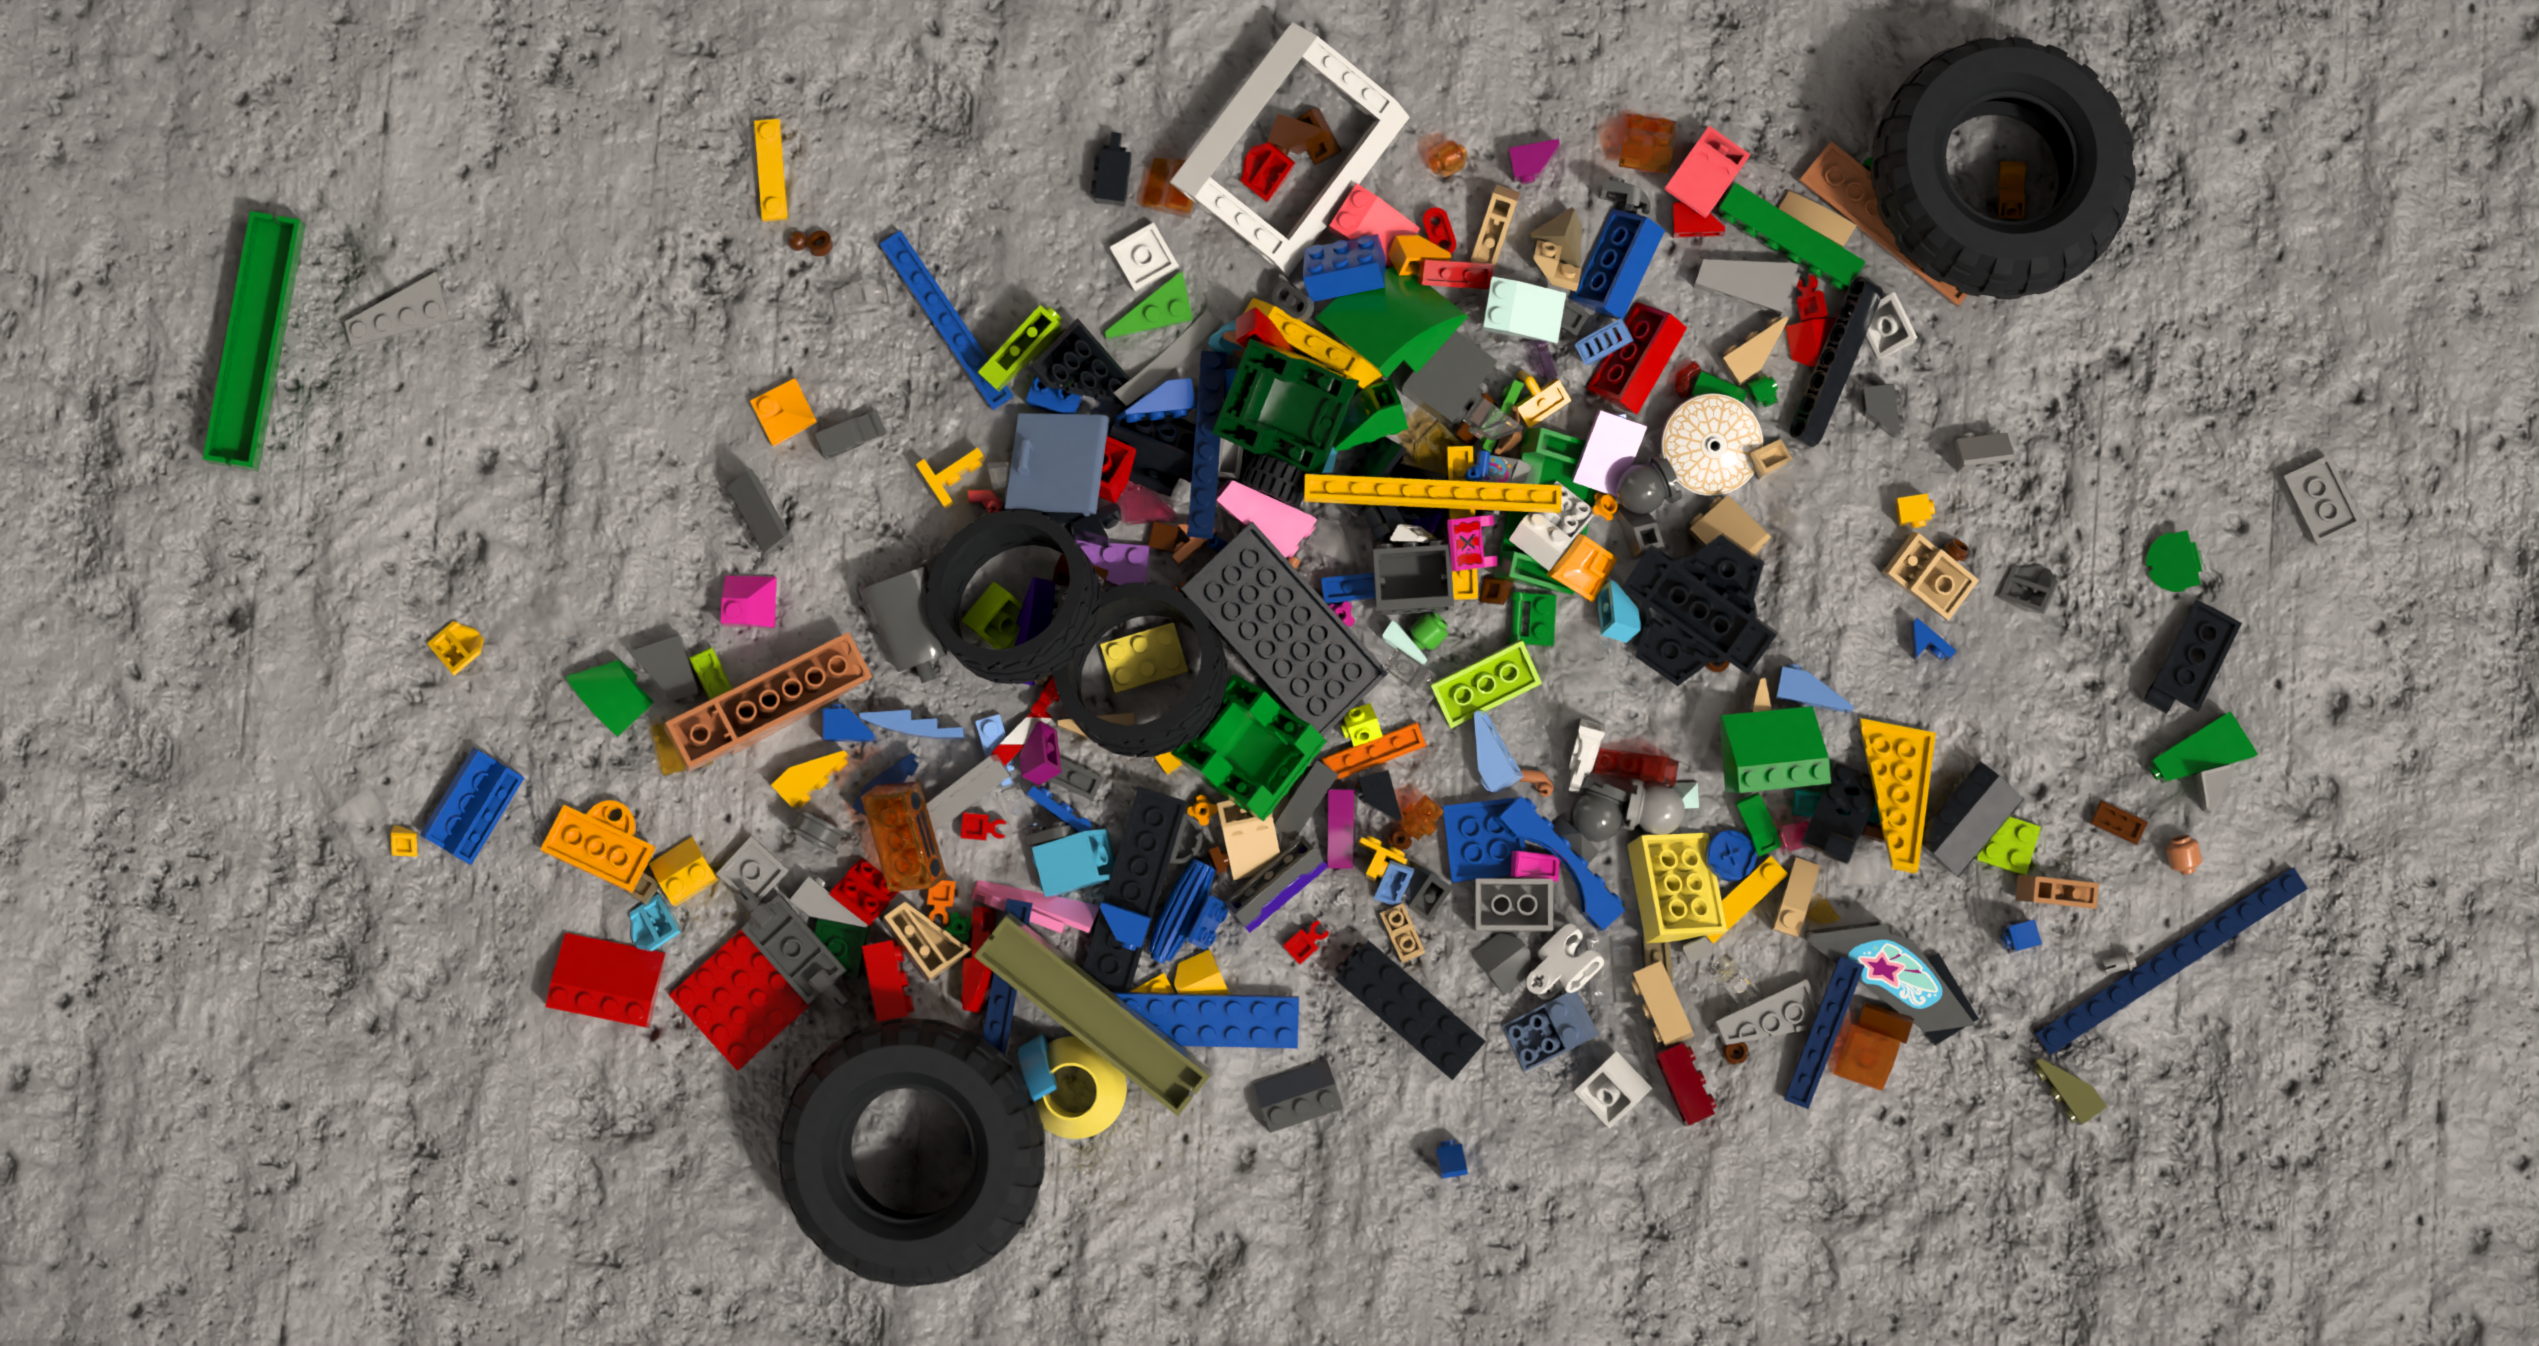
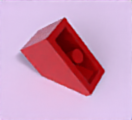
M1677 200V203H1673V238L1724 236L1725 226L1711 213H1709L1707 218H1704L1680 200Z

